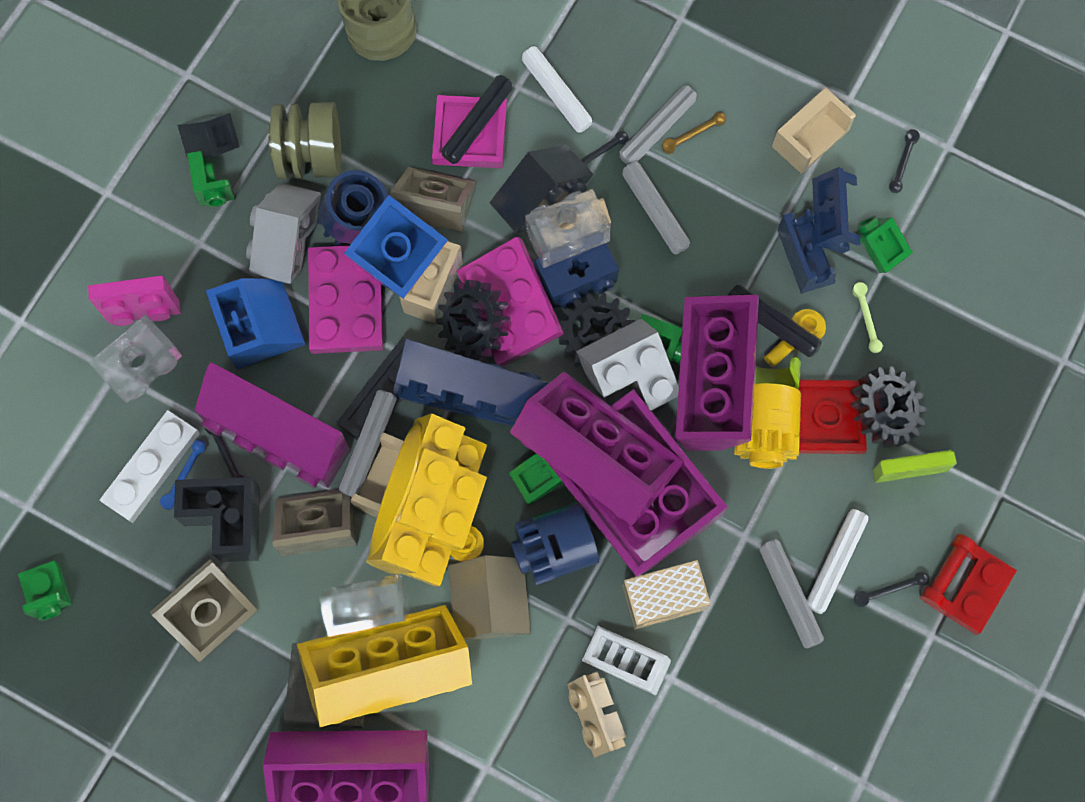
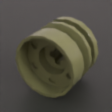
M337 0L349 44L362 57L378 61L396 58L407 51L416 38L417 23L412 0Z
M310 103L308 119L303 120L298 104L290 105L289 120L284 105H273L268 128L270 157L273 160L277 178L289 179L291 163L295 178H303L306 162H311L316 178L337 177L341 174V136L336 103Z

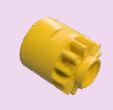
M754 384L751 441L735 446L734 455H739L741 459H749V465L766 469L780 468L783 466V462H787V459L796 460L797 456H799L801 392L796 388L781 384Z

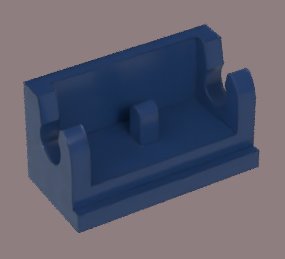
M837 167L812 179L815 245L843 254L850 251L848 243L860 245V236L849 232L846 183L856 186L857 177L845 172L843 168Z
M810 209L806 210L804 215L797 219L794 218L793 213L783 215L777 229L801 293L829 286L836 282V273L834 268L830 267L823 247L815 245L814 216Z

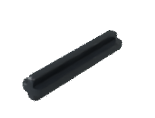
M503 75L495 77L442 148L441 152L444 159L452 164L460 161L512 91V82Z
M736 285L729 292L728 296L755 294L741 285ZM759 298L758 323L807 357H813L821 347V339Z

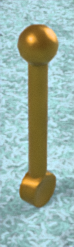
M717 112L713 119L674 140L671 138L665 139L662 143V150L667 154L673 153L677 145L715 125H723L727 120L726 115L723 112Z

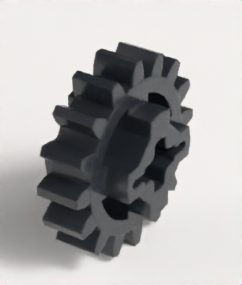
M466 280L465 284L455 283V292L444 293L448 301L447 304H439L438 309L443 312V317L436 319L437 324L443 325V330L440 331L438 337L448 339L444 348L446 350H455L454 354L473 360H480V357H491V349H500L502 347L498 340L499 336H508V332L502 328L503 323L510 321V317L503 316L502 312L506 309L508 303L498 301L502 292L491 289L490 283L475 280Z
M589 293L584 304L577 298L573 300L574 311L567 308L564 309L563 317L566 321H559L564 334L558 337L559 345H568L564 349V356L567 358L575 355L574 366L577 368L581 365L576 351L616 332L618 328L622 329L636 321L627 320L631 311L629 307L622 310L618 309L620 299L616 298L611 303L606 302V293H602L599 301H594L593 296ZM579 321L582 330L574 338L573 328L576 322ZM594 328L596 332L603 330L604 334L602 337L598 333L591 335V329Z
M891 366L885 369L880 367L868 372L867 375L858 379L860 386L852 390V393L858 397V400L851 402V407L858 409L859 412L853 418L854 421H862L864 426L861 433L864 435L871 432L872 443L882 442L884 448L894 445L898 447L909 443L910 439L920 435L917 428L925 426V421L919 415L926 412V407L919 405L918 400L924 397L923 393H915L913 390L916 385L915 380L907 383L905 381L906 372L901 371L895 374L894 367Z

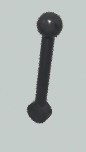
M911 129L905 135L906 146L895 179L889 184V189L892 193H899L903 189L901 181L912 147L920 138L917 130Z
M625 131L617 132L614 139L581 159V161L586 165L617 144H625L628 141V134Z
M205 429L209 435L213 436L232 478H245L238 473L221 435L217 436Z
M921 571L916 573L914 578L869 593L859 591L853 598L854 603L858 607H864L869 603V600L914 585L925 586L929 583V576Z

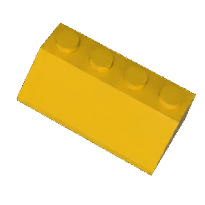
M446 605L297 644L311 704L320 727L338 724L348 719L377 713L387 708L416 702L426 697L444 692H452L458 688L472 685L468 646Z

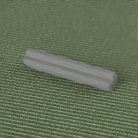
M688 85L682 86L620 150L619 158L626 165L638 162L696 102L697 93Z
M632 162L624 167L622 172L624 179L672 253L677 255L685 251L689 247V239L638 162Z
M378 390L339 487V491L352 497L354 493L359 495L380 444L379 439L385 431L397 400V396L390 392Z
M776 539L764 543L760 547V553L803 646L810 648L820 644L824 637L780 542Z

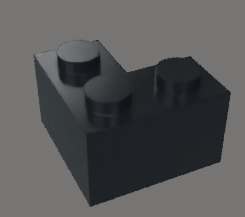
M567 144L527 152L489 203L516 234L528 230L536 231L547 222L549 218L547 214L552 207L561 202L569 200L573 202L579 199L586 192V183L594 174Z
M252 477L175 480L174 518L183 526L212 525V555L220 562L259 561L260 487Z

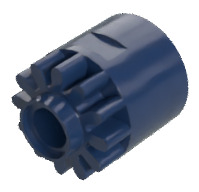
M360 170L346 171L335 177L319 205L320 216L317 223L323 225L325 229L323 236L335 238L336 246H340L342 242L348 243L350 246L388 197L383 184L372 174Z
M577 501L515 523L518 539L510 542L521 573L524 574L531 571L536 585L599 563V556L590 527Z

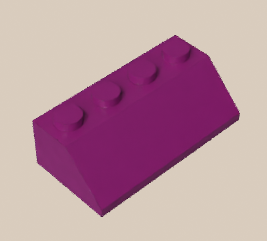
M758 295L685 297L675 439L687 451H723L751 441Z
M212 362L208 365L195 407V412L203 420L201 426L217 436H220L222 432L234 437L232 442L246 452L252 453L254 449L266 455L264 458L266 462L282 471L286 466L297 471L296 478L313 488H316L318 483L329 488L350 453V448L342 432Z
M565 372L561 373L527 400L510 431L524 446L532 449L549 462L554 469L562 472L579 485L584 492L592 495L608 507L617 517L625 520L631 526L647 511L684 463L682 459Z
M427 730L270 732L263 762L267 802H428Z

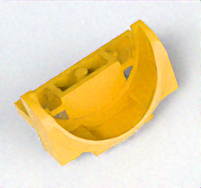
M429 414L415 419L413 427L409 430L402 444L389 478L374 526L366 563L389 574H403L432 586H440L452 550L464 549L487 479L486 476L478 474L487 444L463 435L465 427L437 415Z

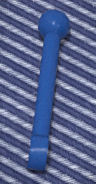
M198 439L193 442V451L177 480L186 479L199 454L206 450L205 441ZM175 483L169 494L163 495L160 499L161 506L167 510L174 508Z

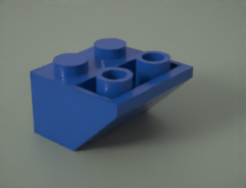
M240 278L206 290L228 357L236 369L306 345L283 282L273 279Z

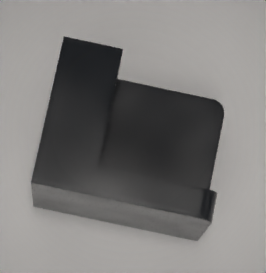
M230 113L203 116L177 125L186 156L187 153L202 151L204 158L215 157L240 148Z

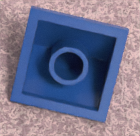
M388 195L344 254L372 278L404 299L448 240Z

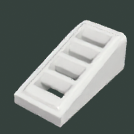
M597 626L582 659L583 662L653 695L657 694L671 662L666 655L600 626ZM610 640L613 643L603 662L598 658L606 641ZM621 646L627 648L618 668L614 667L613 664ZM635 653L641 656L633 674H630L627 671ZM652 660L655 663L647 681H645L642 677L649 661Z

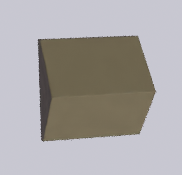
M408 167L391 190L390 196L428 225L463 233L476 182Z
M335 490L276 499L272 540L274 548L282 556L357 546L351 496Z
M485 555L449 565L453 620L465 641L531 634L525 573H521L516 558Z
M210 559L150 613L200 662L258 609L228 575Z

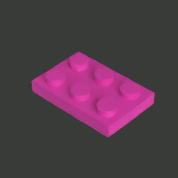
M519 237L513 238L457 270L462 284H465L466 280L490 283L491 289L502 292L498 301L508 303L506 309L502 311L503 316L510 317V321L503 323L502 327L508 332V336H499L498 340L502 347L500 349H491L497 365L504 367L564 334L525 244Z
M349 246L308 248L309 350L311 354L384 350L382 284L344 254Z

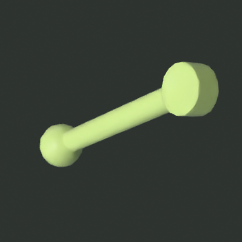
M858 282L854 285L852 293L860 302L870 338L869 350L873 353H878L882 350L883 344L877 339L865 297L868 288L864 283Z

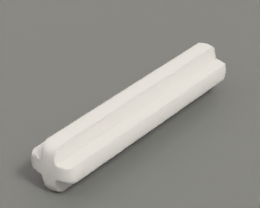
M535 46L525 50L522 54L523 63L575 131L581 133L592 125L591 116L544 55Z
M852 509L848 512L807 598L810 609L816 613L822 614L826 611L868 522V516L859 510Z

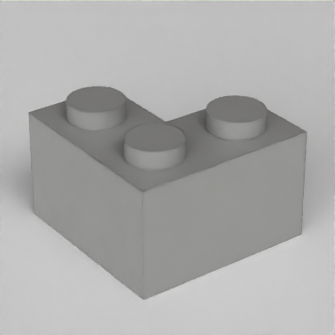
M279 183L271 193L265 195L264 200L259 205L253 207L250 215V226L254 227L253 238L250 239L246 251V258L250 259V274L289 284L292 283L302 271L306 237L317 226L321 198L320 192Z
M642 319L576 351L589 383L603 397L629 385L630 390L634 389L650 411L678 397L679 386L659 333Z

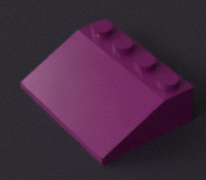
M633 389L611 407L682 459L684 463L647 511L632 526L625 520L617 517L608 507L592 495L584 492L579 485L562 472L554 469L549 462L547 463L638 578L724 516L728 506Z

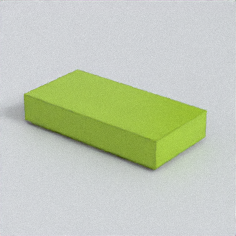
M947 450L881 460L872 471L874 481L878 483L948 472L957 462L954 451Z

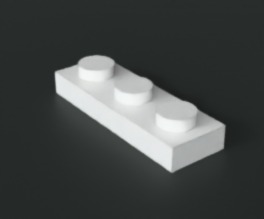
M167 410L101 497L100 501L131 523H134L199 436V431Z

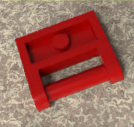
M957 534L951 543L952 551L931 586L925 587L920 595V599L973 634L979 635L1017 570L977 546L969 537ZM965 557H968L974 563L952 601H949L945 598L944 593Z

